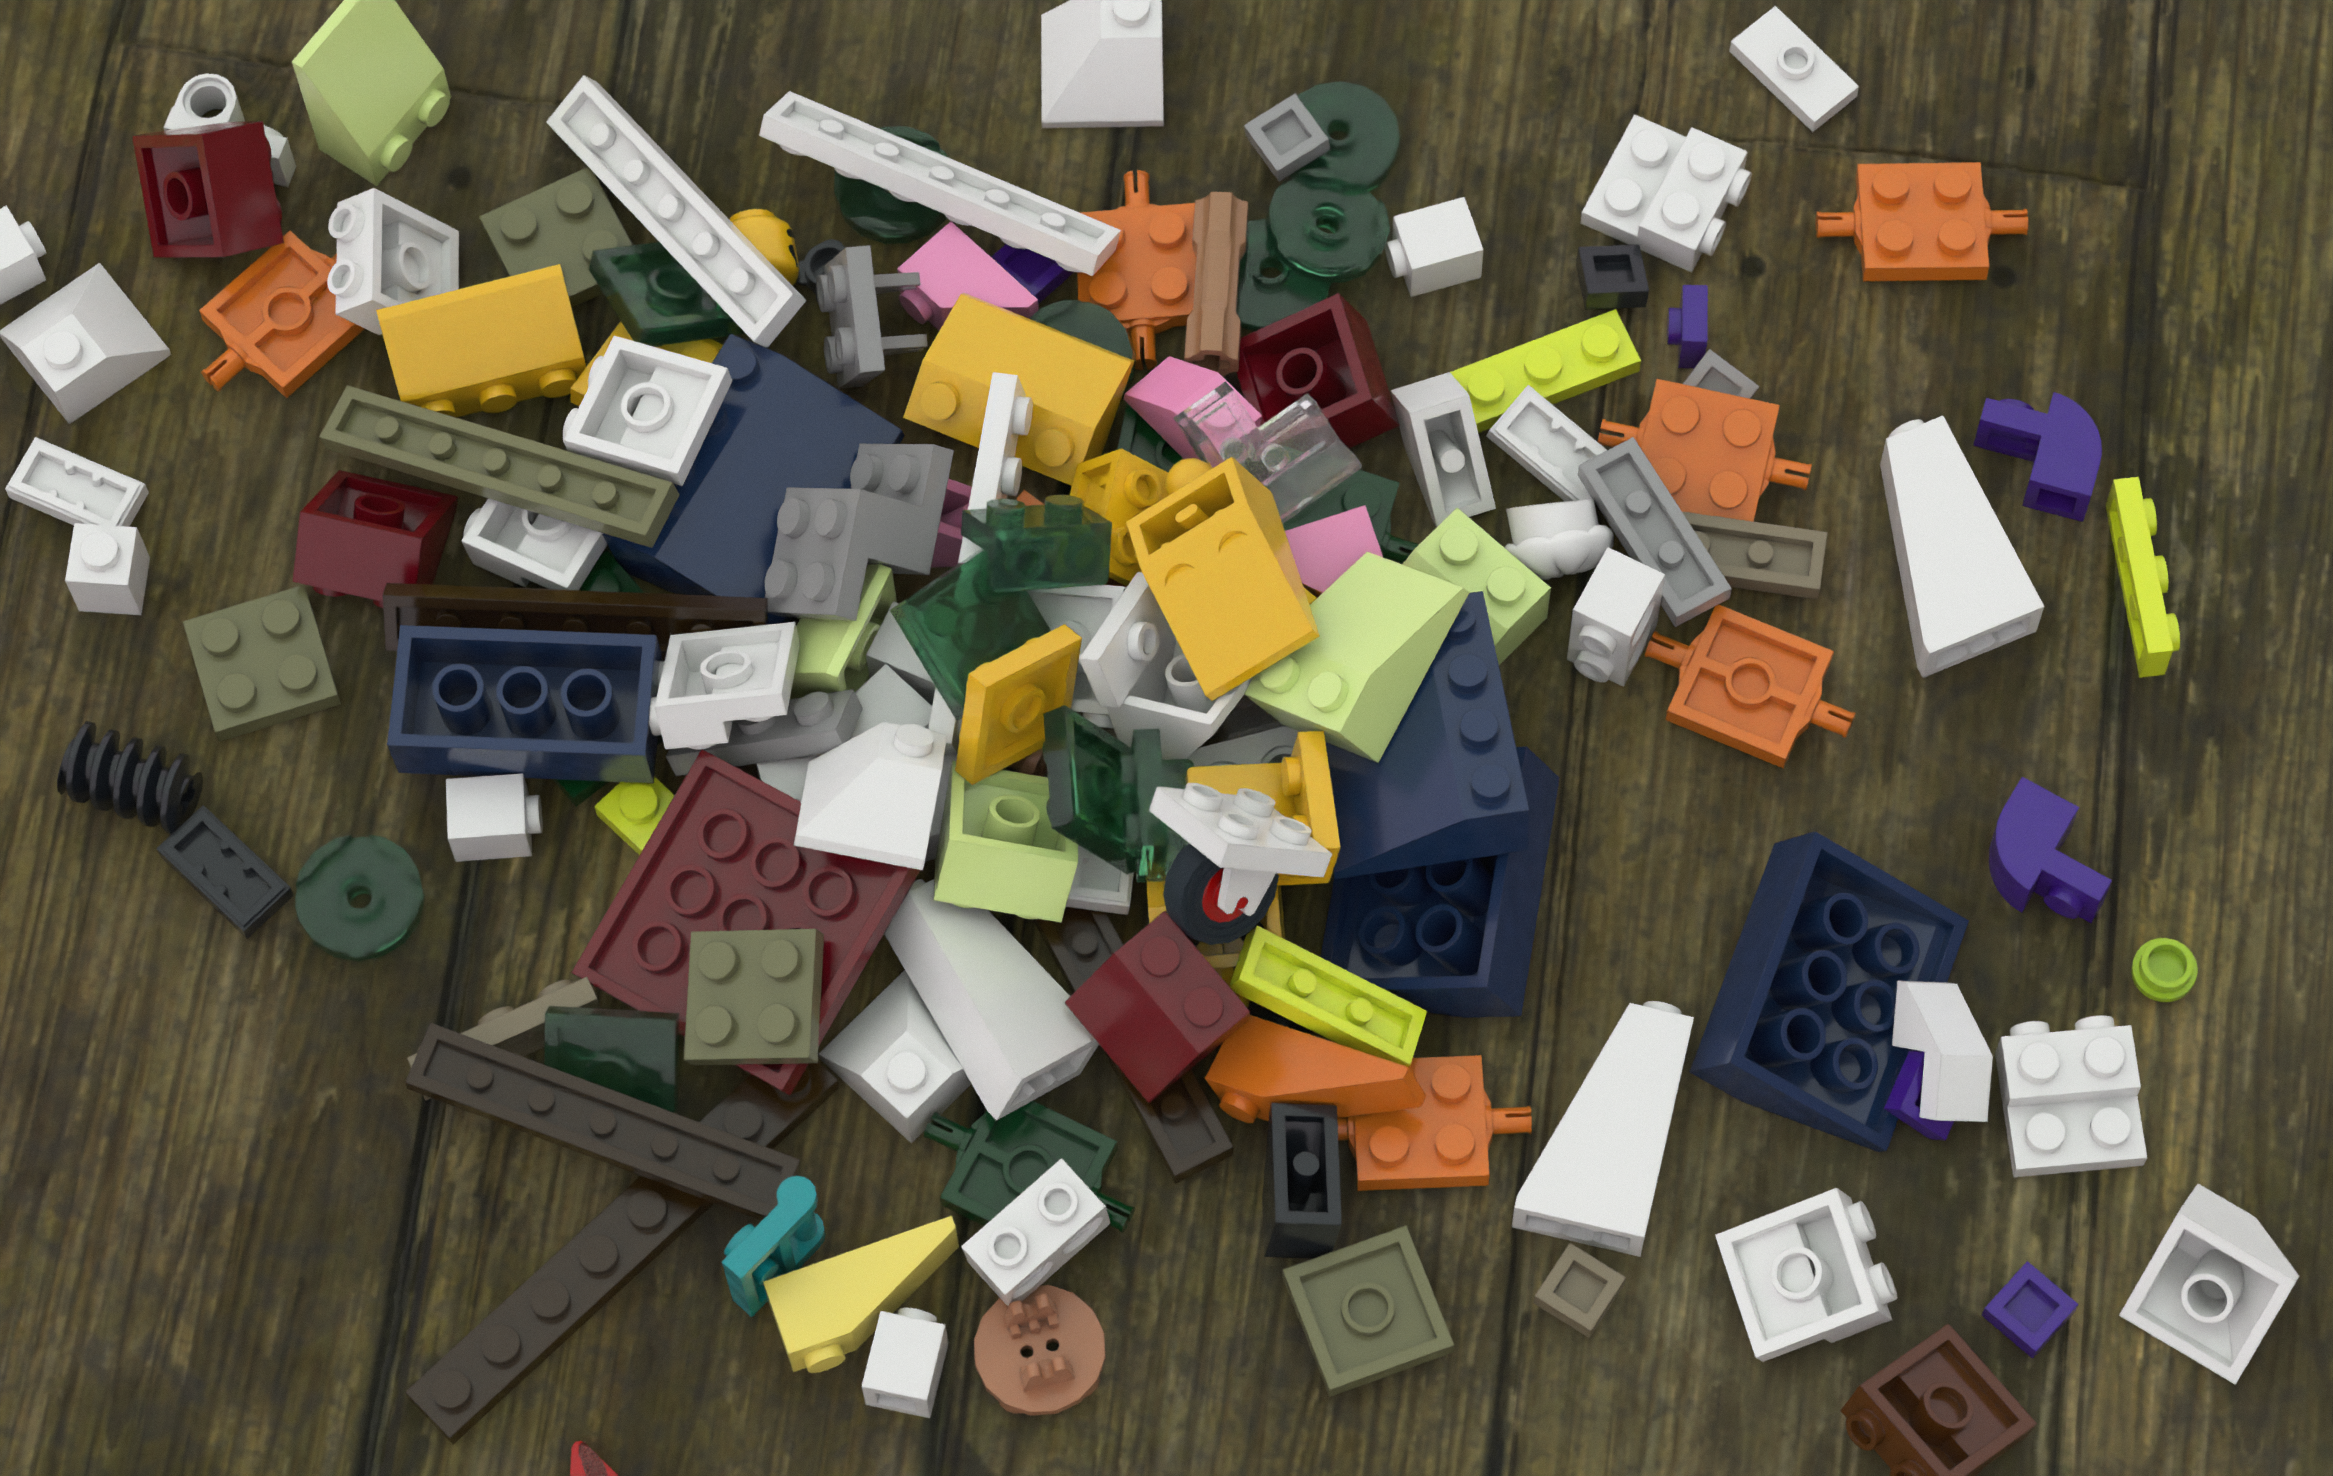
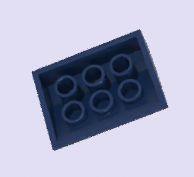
M730 334L712 364L728 368L732 383L683 486L674 484L679 497L653 548L604 533L602 535L614 558L628 574L674 594L765 598V577L772 564L778 534L777 516L781 505L784 503L787 487L851 489L850 473L852 465L857 458L859 444H900L905 435L902 429L784 355ZM768 613V625L787 623L791 620L790 617H780Z
M1483 591L1473 592L1467 596L1379 763L1326 742L1341 847L1333 870L1335 879L1529 850V806Z
M1527 746L1516 747L1529 806V850L1340 879L1334 878L1320 957L1429 1013L1462 1018L1521 1016L1560 777Z
M1816 831L1774 843L1690 1073L1741 1102L1874 1151H1887L1898 1118L1886 1111L1884 1107L1908 1052L1918 1051L1892 1046L1897 981L1947 983L1969 920Z

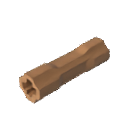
M1210 192L1205 198L1195 200L1192 247L1197 258L1193 310L1187 318L1184 361L1218 372L1224 378L1227 374L1238 372L1241 321L1237 314L1240 261L1245 255L1247 247L1249 204L1247 201L1238 199L1230 192Z

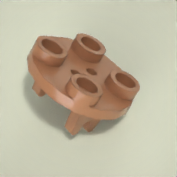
M1040 1285L1026 1299L1011 1302L1009 1306L999 1298L982 1316L974 1338L975 1367L987 1392L998 1400L999 1405L1003 1409L1014 1414L1024 1413L1030 1416L1058 1414L1079 1404L1098 1388L1100 1375L1106 1361L1104 1331L1093 1309L1074 1293L1051 1285ZM1055 1342L1059 1347L1055 1351H1049L1047 1345ZM1024 1349H1030L1033 1351L1031 1357L1025 1358L1021 1356V1352Z

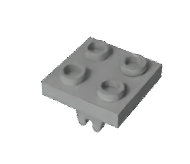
M870 245L845 247L824 266V275L817 276L819 308L821 312H829L832 336H827L824 339L825 364L829 374L836 373L838 389L863 387L885 371L884 355L918 352L928 347L927 334L881 337L876 294L913 290L921 284L919 272L874 275Z

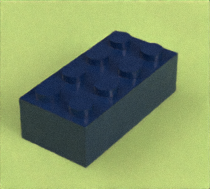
M400 625L387 742L398 772L462 776H494L523 773L524 778L654 783L658 736H654L651 732L649 714L652 697H657L659 665L661 661H664L657 636Z

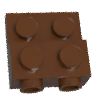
M1949 1323L1859 1385L1840 1410L1847 1418L1846 1430L1850 1439L1863 1450L1870 1451L1874 1449L1891 1468L1890 1476H1977L1984 1467L2026 1438L2037 1425L2035 1420Z

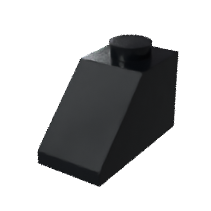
M1271 1103L1262 1193L1264 1257L1314 1259L1333 1251L1342 1226L1336 1105Z

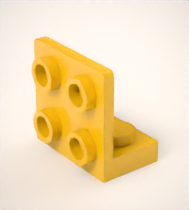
M1122 448L1077 464L1049 578L1054 581L1085 583L1107 576L1128 586L1136 573L1142 571L1126 521L1169 496L1166 489L1168 472Z
M1324 731L1298 732L1291 757H1283L1282 763L1190 767L1187 770L1186 784H1203L1224 794L1236 795L1238 789L1247 788L1268 795L1275 801L1274 809L1285 817L1295 819L1307 825L1312 830L1310 837L1332 853L1324 878L1278 873L1277 886L1330 882L1341 847Z

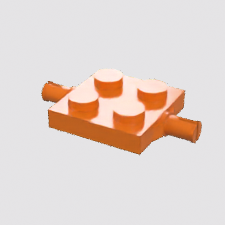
M1981 162L1857 164L1855 177L1857 199L1853 212H1816L1815 221L1816 238L1853 237L1854 243L1861 254L1863 281L1987 280L1989 271L1988 243L1990 236L2003 234L2027 235L2028 233L2027 209L1990 210L1989 203L1983 194Z
M1137 170L1138 192H1136V181L1133 171H1129L1123 176L1125 206L1114 210L1081 212V214L1121 230L1116 251L1093 276L1077 272L1079 325L1082 334L1115 332L1131 336V360H1134L1132 368L1143 370L1144 348V359L1147 370L1157 366L1155 334L1164 332L1172 327L1186 326L1187 318L1193 310L1197 259L1192 247L1195 203L1162 206L1150 204V175L1141 170Z
M289 231L283 236V244L270 247L199 310L203 322L220 336L227 346V350L201 371L202 376L210 385H213L215 390L221 391L223 386L246 368L251 372L262 375L284 397L288 398L365 329L336 315V295L328 289L327 280L330 270L336 264L337 253L330 258L325 254L311 250L294 233Z
M1656 379L1650 410L1640 423V427L1603 419L1600 428L1602 432L1624 437L1599 433L1598 443L1608 447H1615L1634 437L1682 512L1754 522L1759 499L1769 486V482L1806 490L1809 478L1785 472L1810 476L1812 467L1810 463L1805 464L1775 457L1773 435L1780 405Z
M1719 604L1714 607L1705 629L1692 640L1690 646L1654 631L1645 652V657L1653 658L1679 669L1678 688L1668 707L1666 721L1783 769L1797 738L1808 729L1811 723L1846 738L1856 715L1855 712H1850L1821 700L1822 682L1832 662L1834 651Z
M1482 1055L1413 1058L1409 1068L1426 1094L1421 1107L1337 1118L1338 1141L1348 1140V1146L1356 1160L1357 1191L1489 1186L1488 1151L1493 1134H1532L1531 1106L1491 1108V1102L1483 1085Z

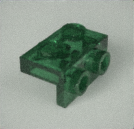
M1052 495L1045 498V505L1025 506L1023 502L1012 499H993L987 501L985 509L962 510L961 535L988 552L986 585L996 593L1104 585L1109 579L1112 522L1084 506L1081 498L1069 495Z
M1159 729L1133 730L1130 754L1119 755L1118 776L1120 794H1130L1131 812H1124L1123 814L1125 852H1135L1137 882L1166 881L1167 873L1177 854L1188 843L1149 811L1157 786L1185 789L1187 770L1190 767H1194V763L1189 759L1162 760Z

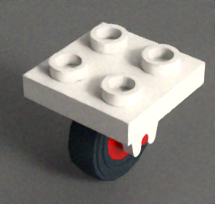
M1187 783L1185 789L1157 786L1149 808L1151 813L1188 842L1177 854L1166 876L1163 896L1167 913L1189 937L1210 945L1230 943L1249 933L1265 916L1275 898L1279 878L1278 873L1324 878L1332 853L1310 837L1312 830L1307 825L1283 816L1274 809L1275 801L1271 797L1252 789L1240 788L1237 794L1233 795L1220 793L1209 786L1199 783Z

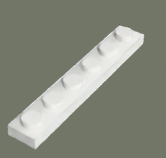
M583 75L546 123L753 342L768 348L806 302V299L598 82Z
M791 91L784 95L763 116L759 136L779 144L786 152L811 157L834 167L839 174L845 177L863 179L889 190L897 199L920 203L945 214L954 223L966 226L972 225L996 235L1005 244L1018 249H1029L1055 260L1060 267L1068 271L1083 272L1093 276L1116 251L1121 230Z
M992 373L928 727L930 731L947 734L944 756H954L958 753L968 674L981 664L988 662L989 643L988 641H982L985 618H995L999 605L1000 581L993 579L996 557H1005L1008 552L1011 520L1004 518L1008 495L1016 496L1019 491L1022 460L1015 457L1018 435H1028L1033 412V400L1031 397H1025L1026 393L1018 375Z

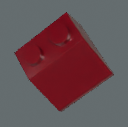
M263 121L224 122L132 136L154 258L226 257L284 243L281 228L282 209L275 194L270 165L272 152L270 143L265 136Z
M1339 293L1241 338L1237 375L1244 398L1262 415L1257 441L1260 450L1264 454H1275L1280 443L1305 452L1345 451L1400 426L1367 320Z
M338 470L300 512L292 582L310 585L315 592L325 596L339 597L350 594L372 599L373 603L383 608V592L386 583L433 585L457 510L458 496Z
M1166 911L1162 912L1113 953L1064 1002L1148 1104L1250 1019L1248 1008Z

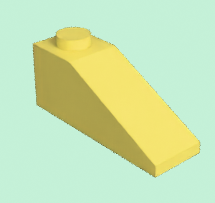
M952 1216L763 1281L768 1302L793 1372L807 1368L809 1373L823 1372L841 1364L846 1359L844 1354L856 1351L876 1331L880 1311L894 1313L959 1248L956 1226Z

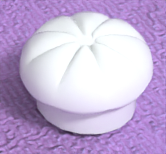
M1594 499L1506 508L1513 544H1507L1504 548L1541 580L1555 577L1560 578L1564 574L1574 575L1596 568L1607 547L1611 549L1613 547L1614 533L1608 526L1598 524Z

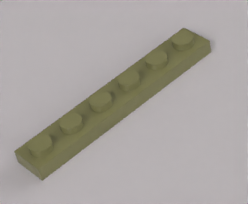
M348 385L319 436L327 450L653 548L679 497L673 482Z

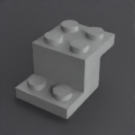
M859 444L857 458L852 465L850 473L851 489L787 487L784 503L781 505L777 516L778 534L772 564L765 577V598H768V613L790 618L856 621L867 565L882 564L891 568L893 574L930 575L954 450L934 444Z

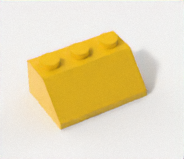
M560 264L376 310L400 401L452 417H460L480 411L499 413L512 408L517 402L539 396L548 398L566 396L570 394V388L586 368Z
M962 293L923 358L903 418L979 448L992 373L1018 375L1026 393L1025 397H1031L1033 400V412L1028 435H1018L1015 457L1021 458L1022 466L1072 486L1077 464L1101 456L1134 360L969 294Z

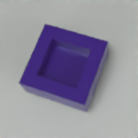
M1007 244L991 257L1038 299V304L1074 273L1060 267L1055 260L1029 249H1018Z
M1683 285L1679 308H1668L1667 345H1678V368H1695L1706 354L1708 285Z
M1909 1051L1884 1109L1928 1139L1946 1140L1954 1121H1935L1919 1117L1925 1052Z
M2027 1261L1984 1308L1982 1316L2033 1359L2075 1313L2079 1304Z

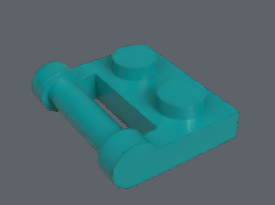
M792 1176L782 1181L777 1189L778 1205L756 1227L748 1224L739 1230L724 1250V1254L727 1257L722 1261L732 1299L751 1317L768 1301L763 1281L800 1269L821 1247L825 1240L826 1233L823 1220L818 1214L814 1213L818 1202L815 1186L805 1177Z

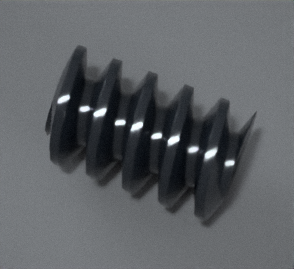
M86 721L76 737L69 743L58 772L57 791L60 795L67 792L70 799L77 803H85L91 799L95 809L101 811H109L114 807L117 815L124 819H132L138 815L141 824L148 827H156L161 823L162 828L168 834L174 833L194 814L202 792L203 777L201 772H197L194 776L189 774L190 757L188 754L180 753L171 767L165 766L166 747L156 745L147 760L143 759V740L138 737H133L122 752L119 750V731L109 729L100 744L96 743L97 727L91 721Z

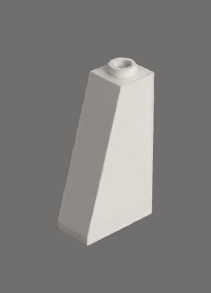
M1944 416L1926 423L1916 419L1897 427L1891 432L1889 438H1886L1880 468L1916 664L1922 678L2036 632L2044 605Z
M922 879L913 882L884 935L954 1055L963 1067L982 1103L993 1118L998 1120L1080 1075L1099 1044L1065 1005L1064 1002L1070 995L989 910L975 907L962 908L952 903L935 901L934 879L927 883Z
M1648 1001L1643 1006L1629 1003L1519 1191L1514 1207L1513 1228L1641 1256L1694 1017L1682 1015L1679 1008L1664 1002Z

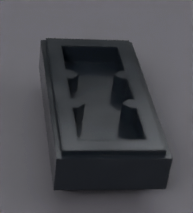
M204 805L156 848L160 857L247 939L294 896L291 887Z

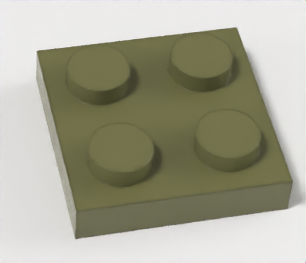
M589 167L479 216L482 229L508 277L560 264L571 308L645 274L642 261L598 179Z
M305 584L183 621L214 731L219 742L341 705Z
M817 929L691 932L684 1060L691 1065L817 1063L824 934Z
M1407 1226L1282 1270V1278L1329 1397L1454 1352L1453 1340Z

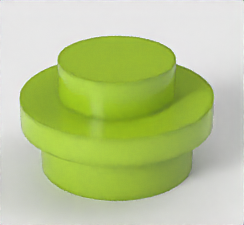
M2157 938L2146 942L2138 949L2132 962L2131 974L2134 984L2143 995L2158 1002H2173L2183 998L2191 991L2197 978L2198 967L2193 953L2184 944L2169 938Z

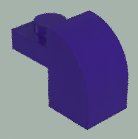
M2053 392L2047 414L2035 411L2029 404L2020 400L2003 399L1997 401L1986 398L1973 446L2034 462L2022 506L2083 522L2102 456L2100 434L2090 415L2075 401Z
M2021 777L2001 811L1993 834L1988 858L1992 880L2001 896L2021 913H2023L2035 892L2044 897L2046 905L2059 915L2071 919L2080 917L2092 924L2105 901L2112 880L2059 852L2071 832L2079 807L2024 777Z

